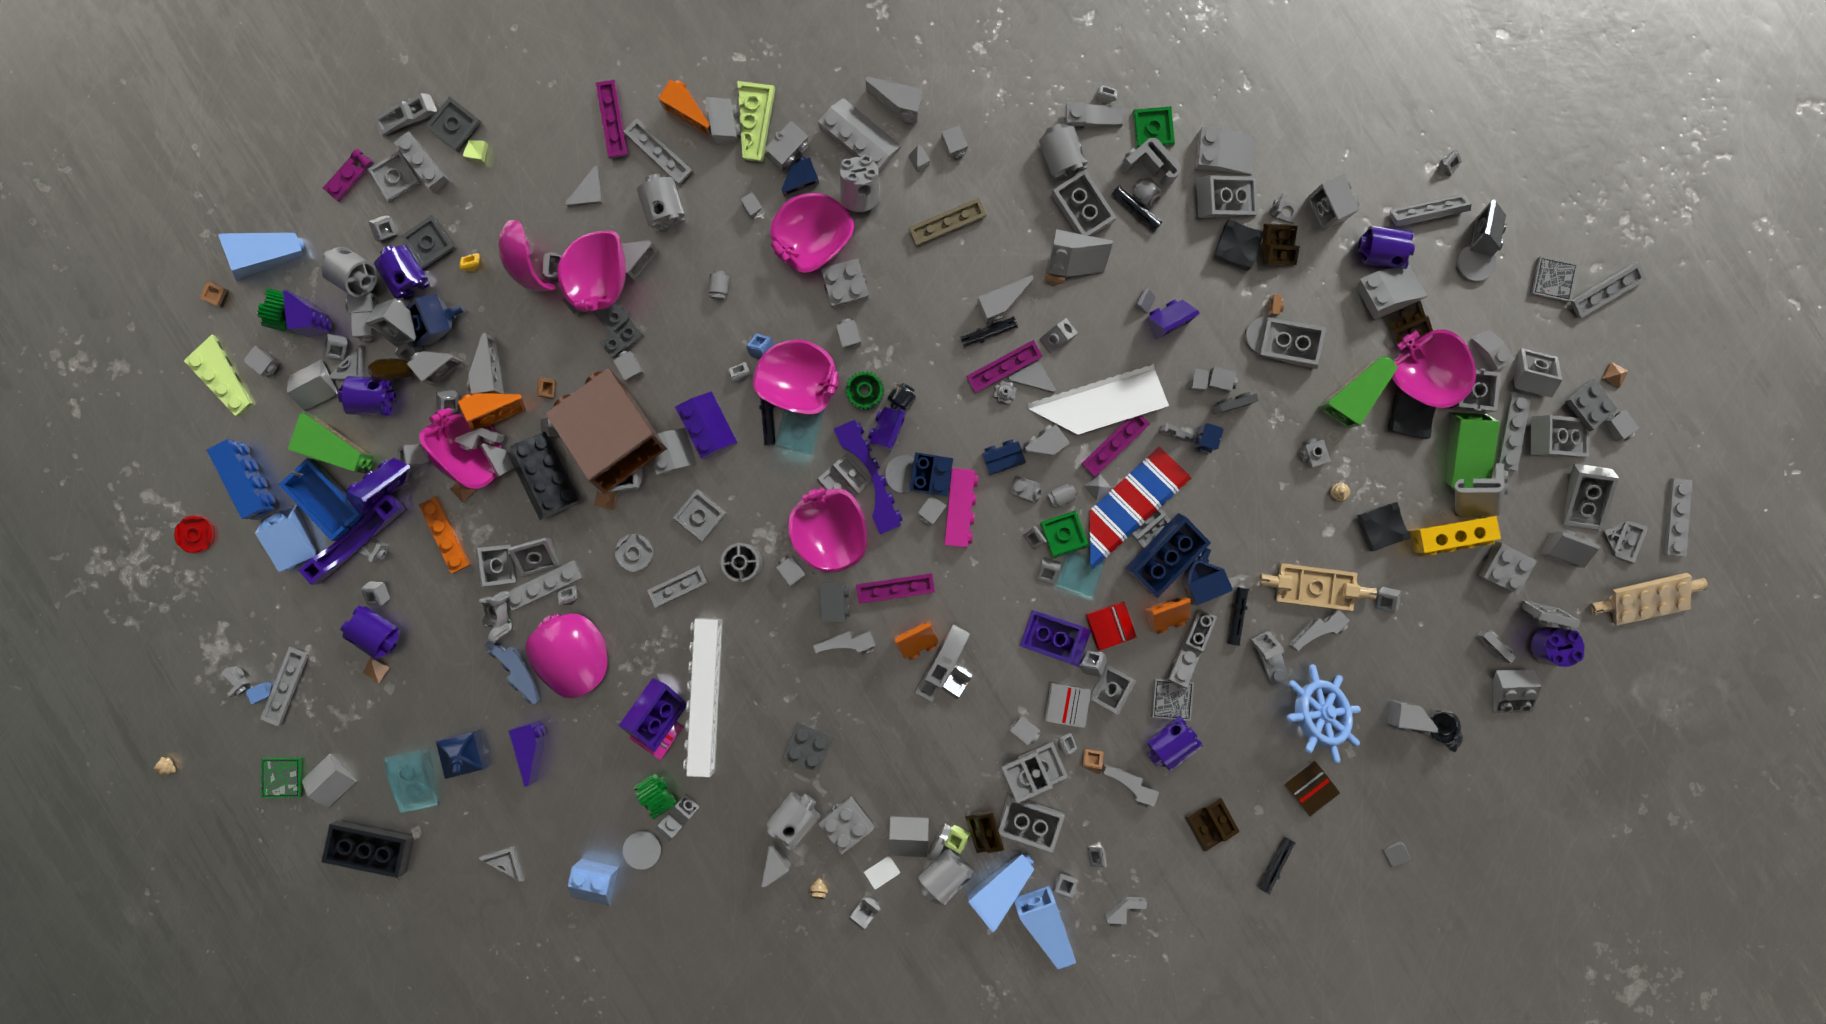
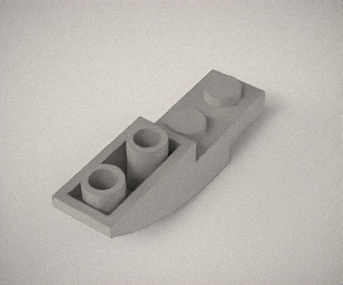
M1201 609L1198 610L1174 660V666L1168 681L1183 688L1188 687L1196 664L1205 649L1217 619L1216 616Z
M954 624L952 625L936 652L934 660L915 690L916 694L931 702L934 700L957 662L970 635L969 632Z

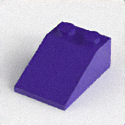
M1174 299L1166 304L1167 308L1161 311L1157 308L1150 312V316L1146 321L1157 340L1190 323L1200 314L1199 311L1183 299L1178 302Z
M884 407L883 411L879 410L875 421H878L876 428H871L868 438L871 439L869 443L891 452L906 418V412Z
M1032 610L1020 646L1079 667L1091 630Z
M540 720L508 730L524 787L535 783L538 779L545 741L544 735H546L545 727L540 723Z

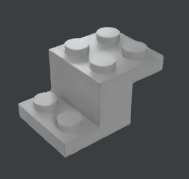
M1053 742L1017 757V760L1001 766L1017 803L1053 788V784L1068 778Z

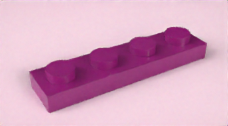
M616 81L597 82L596 88L608 158L628 156Z
M1032 340L967 375L966 378L974 392L977 393L1043 356L1035 341Z
M1142 415L1127 419L1081 464L1094 477L1097 476L1150 423Z
M932 573L856 585L859 604L935 592Z

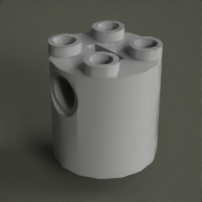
M1056 124L1047 128L1042 138L1039 139V143L1052 177L1063 180L1069 177L1071 172L1076 171L1078 173L1086 170L1087 160L1074 126Z
M868 155L844 159L841 162V203L851 211L865 212L871 210L878 202V166Z
M660 174L646 177V182L637 187V192L649 227L664 230L668 228V224L684 222L685 213L673 177H661Z
M346 247L327 250L323 254L324 260L321 268L324 279L353 297H362L373 290L378 279V271L374 264Z
M736 543L725 549L721 556L720 564L723 573L729 579L744 582L752 580L759 575L763 560L761 553L756 547L750 544ZM745 560V564L737 565V561Z
M791 792L767 821L766 827L769 829L767 832L775 839L778 837L784 841L783 844L788 849L796 848L820 818V814L813 808L816 805L815 800L807 794L800 797Z
M945 849L918 877L921 893L932 903L946 905L972 878L974 873L967 864L959 862L961 858L953 850Z

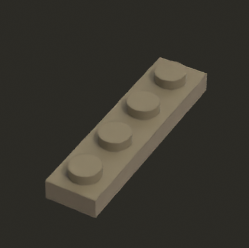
M977 198L909 227V231L916 246L980 220L986 217V213L980 199Z

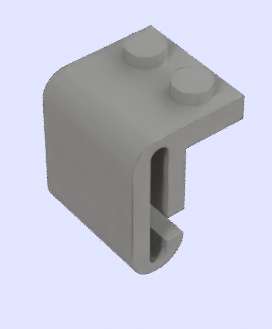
M1156 138L1148 139L1136 150L1132 148L1125 155L1126 157L1123 159L1124 163L1121 167L1127 173L1141 161L1153 176L1157 175L1162 168L1166 173L1160 182L1163 186L1171 185L1181 172L1180 164Z
M1496 463V479H1473V488H1464V479H1460L1455 483V511L1458 515L1499 516L1504 512V495H1508V471H1504V463Z

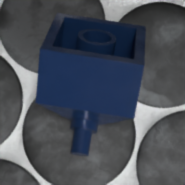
M437 294L415 298L406 307L410 310L416 339L413 341L415 348L436 343L451 330L452 322L456 315L464 312L463 306L447 308Z
M1208 548L1202 552L1201 556H1198V559L1191 563L1182 581L1183 588L1190 599L1191 605L1198 606L1233 591L1225 570L1209 564L1208 557L1211 549Z
M480 730L436 741L445 779L483 770L488 767Z

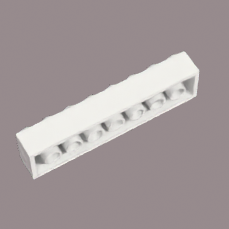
M697 618L695 622L691 623V634H694V641L690 642V654H693V660L689 662V673H692V679L688 681V693H691V698L687 701V712H690L689 720H686V732H689V736L685 740V751H688L687 759H684L683 769L687 771L686 776L711 777L715 772L722 619Z

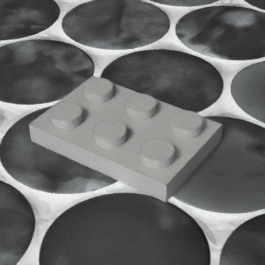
M1522 601L1521 608L1527 611L1526 614L1533 616V619L1539 620L1542 624L1551 625L1554 623L1558 624V627L1568 630L1571 627L1579 628L1580 620L1559 608Z

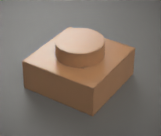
M207 281L199 298L220 307L227 289Z
M1274 294L1270 297L1268 316L1277 317L1280 315V312H1283L1284 301H1281L1282 295Z
M597 489L594 506L614 510L618 491L608 492L604 495Z

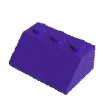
M283 290L288 330L306 337L331 334L333 324L329 315L308 299L288 290Z
M712 391L675 406L701 459L704 460L738 443Z
M395 458L389 461L385 460L378 466L376 471L368 472L358 484L355 482L347 489L346 499L363 515L386 494L393 493L408 482L411 467Z
M652 678L618 726L631 737L655 752L687 707V703L667 684Z

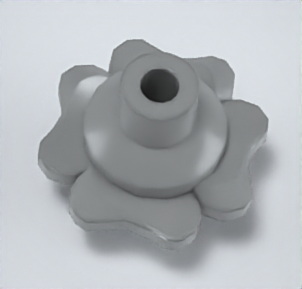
M1001 381L1000 385L995 386L994 397L998 398L997 401L999 403L1005 402L1009 404L1011 400H1015L1017 389L1013 387L1012 382L1006 383Z

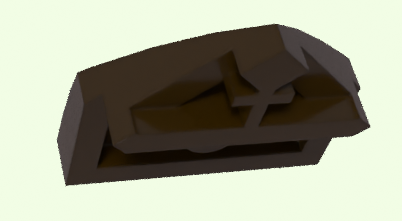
M379 358L368 366V372L373 382L411 377L413 374L412 369L407 364L408 362L402 359Z

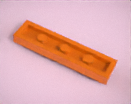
M435 496L419 504L450 573L454 574L470 566L439 498Z

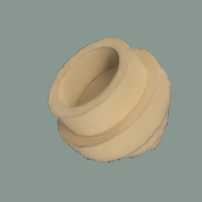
M1336 483L1330 490L1331 497L1338 502L1345 501L1350 496V488L1345 483Z
M162 756L153 769L160 776L176 772L171 758H164Z
M820 878L809 887L810 898L825 899L828 894V889Z

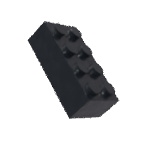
M546 432L509 446L506 452L539 520L575 506L579 499Z
M337 820L329 824L321 862L399 878L405 874L413 836Z

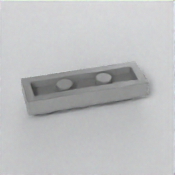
M697 566L647 590L654 607L657 608L708 582L701 567Z

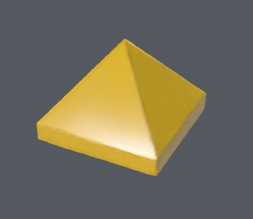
M479 253L461 257L460 270L475 272L479 266Z

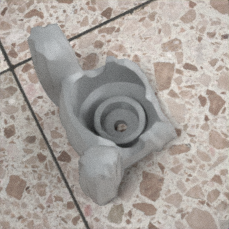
M502 591L494 597L490 596L479 600L484 610L482 617L483 626L485 628L493 627L488 637V641L496 643L499 638L507 635L512 629V623L507 613V602L511 596L508 591Z

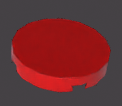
M191 515L184 517L175 527V542L187 553L204 552L214 542V527L203 516Z

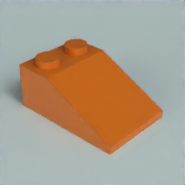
M670 79L658 98L663 109L712 137L710 124L686 89L687 86L679 80L675 82Z
M475 393L473 395L467 394L458 401L471 431L478 428H486L526 411L520 394Z
M1178 597L1144 609L1151 631H1157V634L1168 631L1170 626L1175 625L1177 628L1186 625V621L1191 619L1190 599Z
M929 620L894 637V641L904 659L909 658V660L920 656L919 652L924 649L928 652L936 648V643L939 642Z

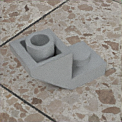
M478 428L456 437L455 442L460 443L461 448L471 451V449H479L482 441L493 445L495 442L502 443L504 435L488 428Z
M685 794L655 829L670 842L699 809V806Z
M1124 897L1105 915V920L1110 926L1121 927V924H1127V909H1130L1131 912H1141V909H1147V901L1145 898Z

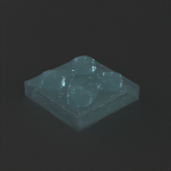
M1077 551L1066 554L1056 585L1094 597L1105 561L1103 560L1093 570L1090 566L1089 555Z

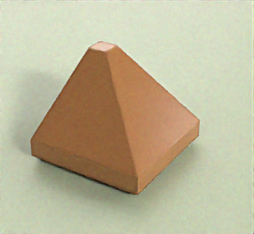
M371 657L363 673L379 684L390 667L379 659L376 660Z
M1084 749L1083 767L1096 774H1100L1104 752Z

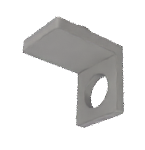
M1283 193L1278 199L1275 198L1272 210L1274 211L1272 217L1294 223L1299 205L1285 201L1287 194ZM1285 206L1291 207L1293 210L1292 216H1284L1282 209Z
M1066 318L1043 335L1040 340L1049 352L1053 353L1078 332ZM1064 325L1070 329L1071 333L1065 330Z
M372 538L359 549V552L369 557V562L379 563L384 559L388 546ZM370 542L376 544L372 553H369L366 549Z

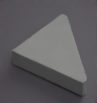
M597 166L592 168L568 198L566 206L602 202Z
M359 345L350 356L338 365V368L330 374V379L344 381L347 376L364 377L365 346Z
M1039 360L1008 377L1009 381L1051 392L1056 391Z
M1166 423L1160 427L1159 433L1190 443L1194 441V435Z
M485 443L480 445L497 477L514 469L506 452L507 450Z
M515 846L479 857L480 861L491 865L496 870L517 879L519 882L524 881Z

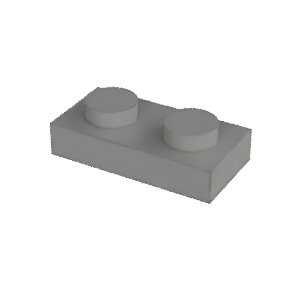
M1481 630L1477 634L1504 662L1512 663L1516 659L1512 654L1513 650L1508 645L1502 644L1498 640L1499 636L1492 630Z

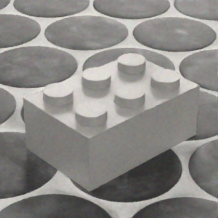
M1086 170L1078 173L1052 191V198L1077 234L1093 236L1112 224L1117 218Z
M1343 174L1322 183L1308 196L1323 231L1346 221L1360 210L1359 201L1350 190V181Z
M1008 794L997 827L1001 836L1053 853L1065 815L1061 811L1028 800L1017 803L1014 796Z

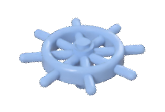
M1312 664L1308 668L1312 683L1306 684L1303 687L1293 680L1288 683L1289 687L1298 695L1295 702L1296 713L1289 714L1287 720L1289 722L1298 721L1302 732L1309 739L1305 748L1306 753H1312L1315 745L1324 748L1329 747L1333 763L1338 764L1340 756L1337 745L1345 740H1348L1355 747L1360 745V741L1351 734L1353 725L1352 714L1359 713L1361 708L1359 706H1350L1346 696L1339 689L1343 681L1341 675L1335 677L1333 684L1328 681H1320L1317 668ZM1313 692H1315L1316 700L1311 697ZM1323 693L1327 695L1326 700L1324 699ZM1323 727H1324L1326 736H1324V735L1321 733ZM1332 727L1337 730L1335 735L1333 733Z

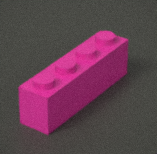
M956 468L951 470L944 545L968 547V543L972 544L973 532H969L970 524H974L975 513H971V507L976 504V494H973V486H977L978 475H975V470Z

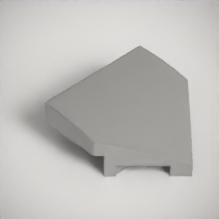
M1627 521L1605 530L1604 533L1614 557L1634 564L1649 527Z

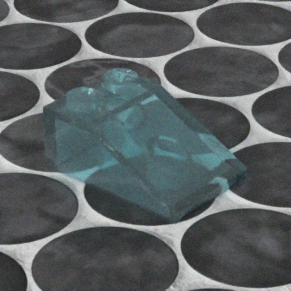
M825 409L815 414H799L784 410L775 446L814 456Z
M429 748L395 754L384 758L387 778L400 813L439 805Z

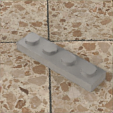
M637 118L623 131L670 177H673L679 185L693 172Z
M1464 194L1390 210V218L1396 227L1406 226L1407 224L1471 211L1472 204Z
M1635 262L1572 299L1570 302L1578 318L1586 316L1645 281L1646 277L1640 263Z
M1512 392L1509 396L1497 463H1504V469L1518 471L1532 397L1530 395Z
M1670 479L1664 555L1687 557L1693 480Z
M571 561L508 591L511 595L508 600L511 610L514 611L582 579L583 577L576 562Z
M293 647L288 648L260 720L275 726H281L308 659V653Z

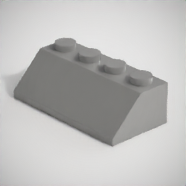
M844 98L832 105L818 121L819 128L854 157L870 156L872 161L878 166V174L902 147Z

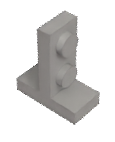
M1269 631L1251 638L1253 646L1259 652L1269 683L1273 686L1289 679L1290 677L1281 655L1284 652L1282 645Z

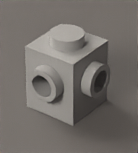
M1317 438L1305 441L1306 445L1301 447V458L1307 463L1308 468L1331 461L1324 439L1317 441Z

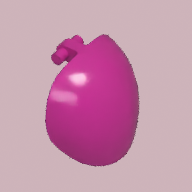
M820 193L799 195L788 200L776 213L770 229L773 241L771 246L774 249L775 255L782 259L784 263H788L793 269L803 273L812 272L830 262L843 249L853 233L854 222L848 211L837 200L828 195Z
M517 220L505 222L499 235L498 248L501 262L506 272L513 280L527 289L533 291L555 289L556 287L552 283L536 276L529 255H531L530 245L526 240L521 222Z
M597 231L585 234L573 241L561 256L558 263V280L563 295L576 310L588 312L607 308L619 298L623 290L626 276V261L622 243L616 232Z
M1415 330L1410 335L1404 336L1402 341L1397 344V347L1401 351L1405 350L1394 360V364L1398 366L1392 376L1396 385L1414 399L1437 408L1452 407L1463 401L1472 391L1476 380L1474 359L1466 342L1460 336L1448 330H1434L1419 338L1420 335Z
M801 339L789 340L772 346L762 355L754 373L753 386L755 392L762 399L780 409L799 414H815L825 409L831 396L834 395L839 384V373L835 370V364L831 356L818 345Z
M450 408L434 412V415L429 417L432 424L424 428L419 435L422 448L433 465L453 481L472 489L482 488L494 480L496 473L481 447L468 451L461 448L460 443L455 442L456 437L471 432L464 415H452ZM492 426L486 427L492 431H495ZM482 441V443H481V444L485 443V444H488V445H491V446H494V447L501 448V444H500V443H497V442H495L494 445H493V444H490V443H487V442H485V441Z
M823 487L818 490L815 488L808 491V494L802 496L803 500L792 509L788 520L789 535L794 549L806 563L819 571L837 572L855 565L862 559L865 553L867 540L865 520L856 499L846 490L839 488L825 490Z
M558 613L553 616L550 615L538 624V628L526 641L525 652L533 670L551 690L562 697L577 698L590 692L602 681L606 673L607 650L604 638L597 627L584 616L570 613L562 616Z

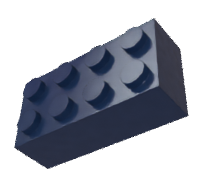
M1178 513L1125 569L1151 595L1159 598L1211 542L1186 516Z

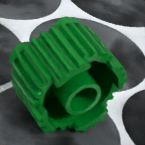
M269 288L264 294L267 295L264 300L265 302L263 304L260 303L258 306L257 316L262 320L261 326L286 331L288 329L283 292Z
M859 371L858 374L851 375L852 378L848 379L849 382H847L845 387L846 397L854 408L857 407L858 410L861 408V411L875 409V406L881 403L884 396V388L879 376L877 377L876 374L873 375V372L869 373L868 371L866 373ZM862 387H863L864 389H865V387H869V388H868L869 394H868V395H866V394H865V395H861L862 392H861L860 389H861Z
M652 774L634 786V790L638 792L636 794L638 801L642 807L644 806L647 810H650L649 816L654 820L673 808L677 803L673 794L667 792L666 788L668 785L665 780L657 774Z

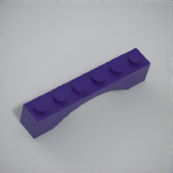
M854 419L834 428L841 447L859 458L871 475L875 488V508L872 518L880 535L901 526L902 516L899 510L895 511L892 506L895 503L891 492L887 494L885 490L887 482L883 475L879 476L877 469L880 467L876 458H871L869 451H872L868 440H863L861 434L864 433L861 423L856 424Z
M386 494L370 508L366 515L352 529L331 546L312 557L298 571L310 585L320 584L404 512L406 508L395 495Z

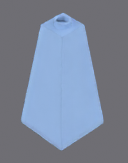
M295 233L218 234L236 281L302 257V249H305L302 239H297Z
M1020 851L967 893L968 902L992 933L997 929L1034 871L1032 865L1034 861L1028 853L1024 855Z
M1050 886L1016 897L1014 903L1020 920L1056 968H1068L1075 964L1076 960Z

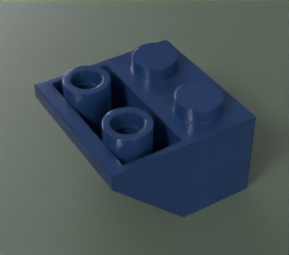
M915 452L909 491L947 497L953 458Z

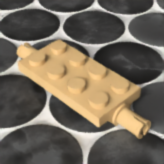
M1280 563L1278 576L1261 574L1260 579L1267 581H1259V586L1275 587L1277 589L1275 601L1353 611L1355 600H1358V598L1375 601L1376 595H1369V593L1377 594L1376 588L1360 587L1357 584L1358 573Z
M1684 573L1613 589V596L1607 598L1606 601L1591 603V611L1593 615L1610 611L1613 615V623L1616 626L1691 609V594L1707 590L1708 587L1705 586H1708L1705 578L1691 581L1692 576Z

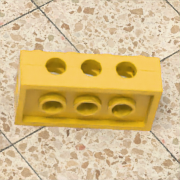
M1497 516L1480 517L1409 531L1412 552L1419 553L1420 556L1437 555L1438 552L1447 553L1457 551V549L1495 544L1494 540L1501 539Z

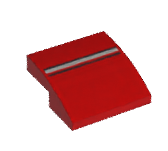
M1125 601L1086 614L1098 651L1137 638Z

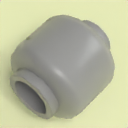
M1151 178L1139 179L1133 185V197L1143 206H1153L1160 200L1161 188Z

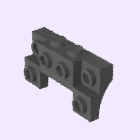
M566 298L562 299L575 315L581 312V310H576ZM618 299L607 308L592 311L611 333L600 342V345L612 358H615L619 353L644 336L628 317L631 315L624 306L620 308L617 305Z

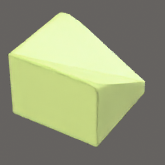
M469 140L463 157L466 160L485 163L488 144L485 141Z
M954 825L944 846L961 854L965 850L971 834Z

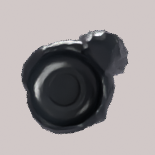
M1437 710L1431 715L1430 719L1438 728V733L1431 732V738L1444 743L1450 751L1456 752L1463 741L1460 720L1452 712Z

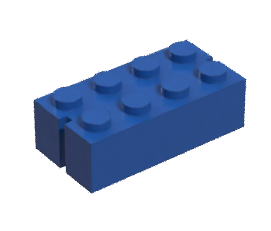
M226 439L207 449L241 519L258 520L277 510L275 506L276 500L269 494L265 479L260 477L257 471L259 467L249 455L250 449L246 443Z
M306 458L294 469L296 473H290L278 484L331 541L339 540L351 529L349 526L354 527L366 515V513L361 515L346 499L347 493L315 459Z

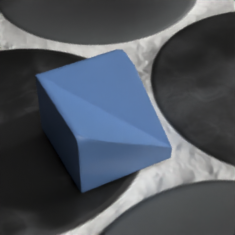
M756 333L746 345V348L751 357L760 359L768 349L774 346L771 337Z
M271 682L261 683L246 690L251 705L259 703L270 695Z

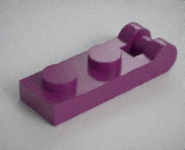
M355 149L351 153L350 158L326 183L323 189L340 202L367 172V169L372 166L373 161L369 157L363 156L361 150ZM359 161L361 165L357 168L355 164Z

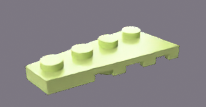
M737 81L742 130V158L749 161L763 162L776 88L773 85Z
M211 335L184 362L235 416L239 417L252 405V402L241 382L238 381L234 369L228 363L226 355L217 343L218 340L215 335Z

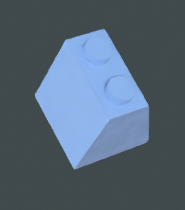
M297 504L262 519L255 532L278 572L282 570L289 571L301 562L307 563L317 552V547Z
M580 859L572 867L568 882L571 897L609 906L619 867Z

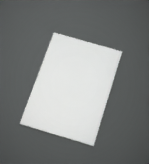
M890 856L864 871V874L875 890L901 873Z

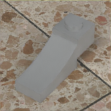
M420 93L407 102L400 101L374 119L381 136H387L409 124L420 120L424 121L435 114L437 110L431 95Z
M1066 104V125L1084 126V128L1123 125L1122 105Z
M1334 609L1323 621L1320 618H1314L1289 646L1293 650L1299 651L1307 643L1326 633L1341 634L1348 627L1346 624L1350 620L1340 610Z
M850 631L818 643L813 647L816 653L834 648L856 649L857 653L862 652L864 655L873 651L872 647L876 646L870 631L853 638Z
M1104 764L1102 773L1126 785L1135 794L1134 799L1138 801V805L1148 808L1149 805L1155 807L1159 794L1158 790L1141 785L1143 778L1139 775Z

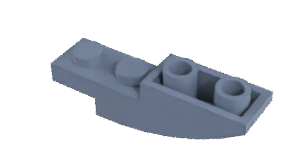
M488 641L484 645L487 648V653L493 658L497 657L501 661L500 665L506 671H511L507 676V679L510 681L509 685L514 690H519L523 694V699L529 704L533 703L535 705L539 703L541 698L537 682L521 654L514 647H509L505 650L498 642L492 643Z

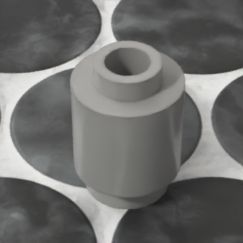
M715 270L713 274H710L708 288L710 298L725 299V295L728 292L729 276L725 275L724 271Z
M1068 483L1051 490L1052 493L1048 494L1054 508L1058 506L1060 508L1075 501V496L1078 495L1073 484L1069 486Z

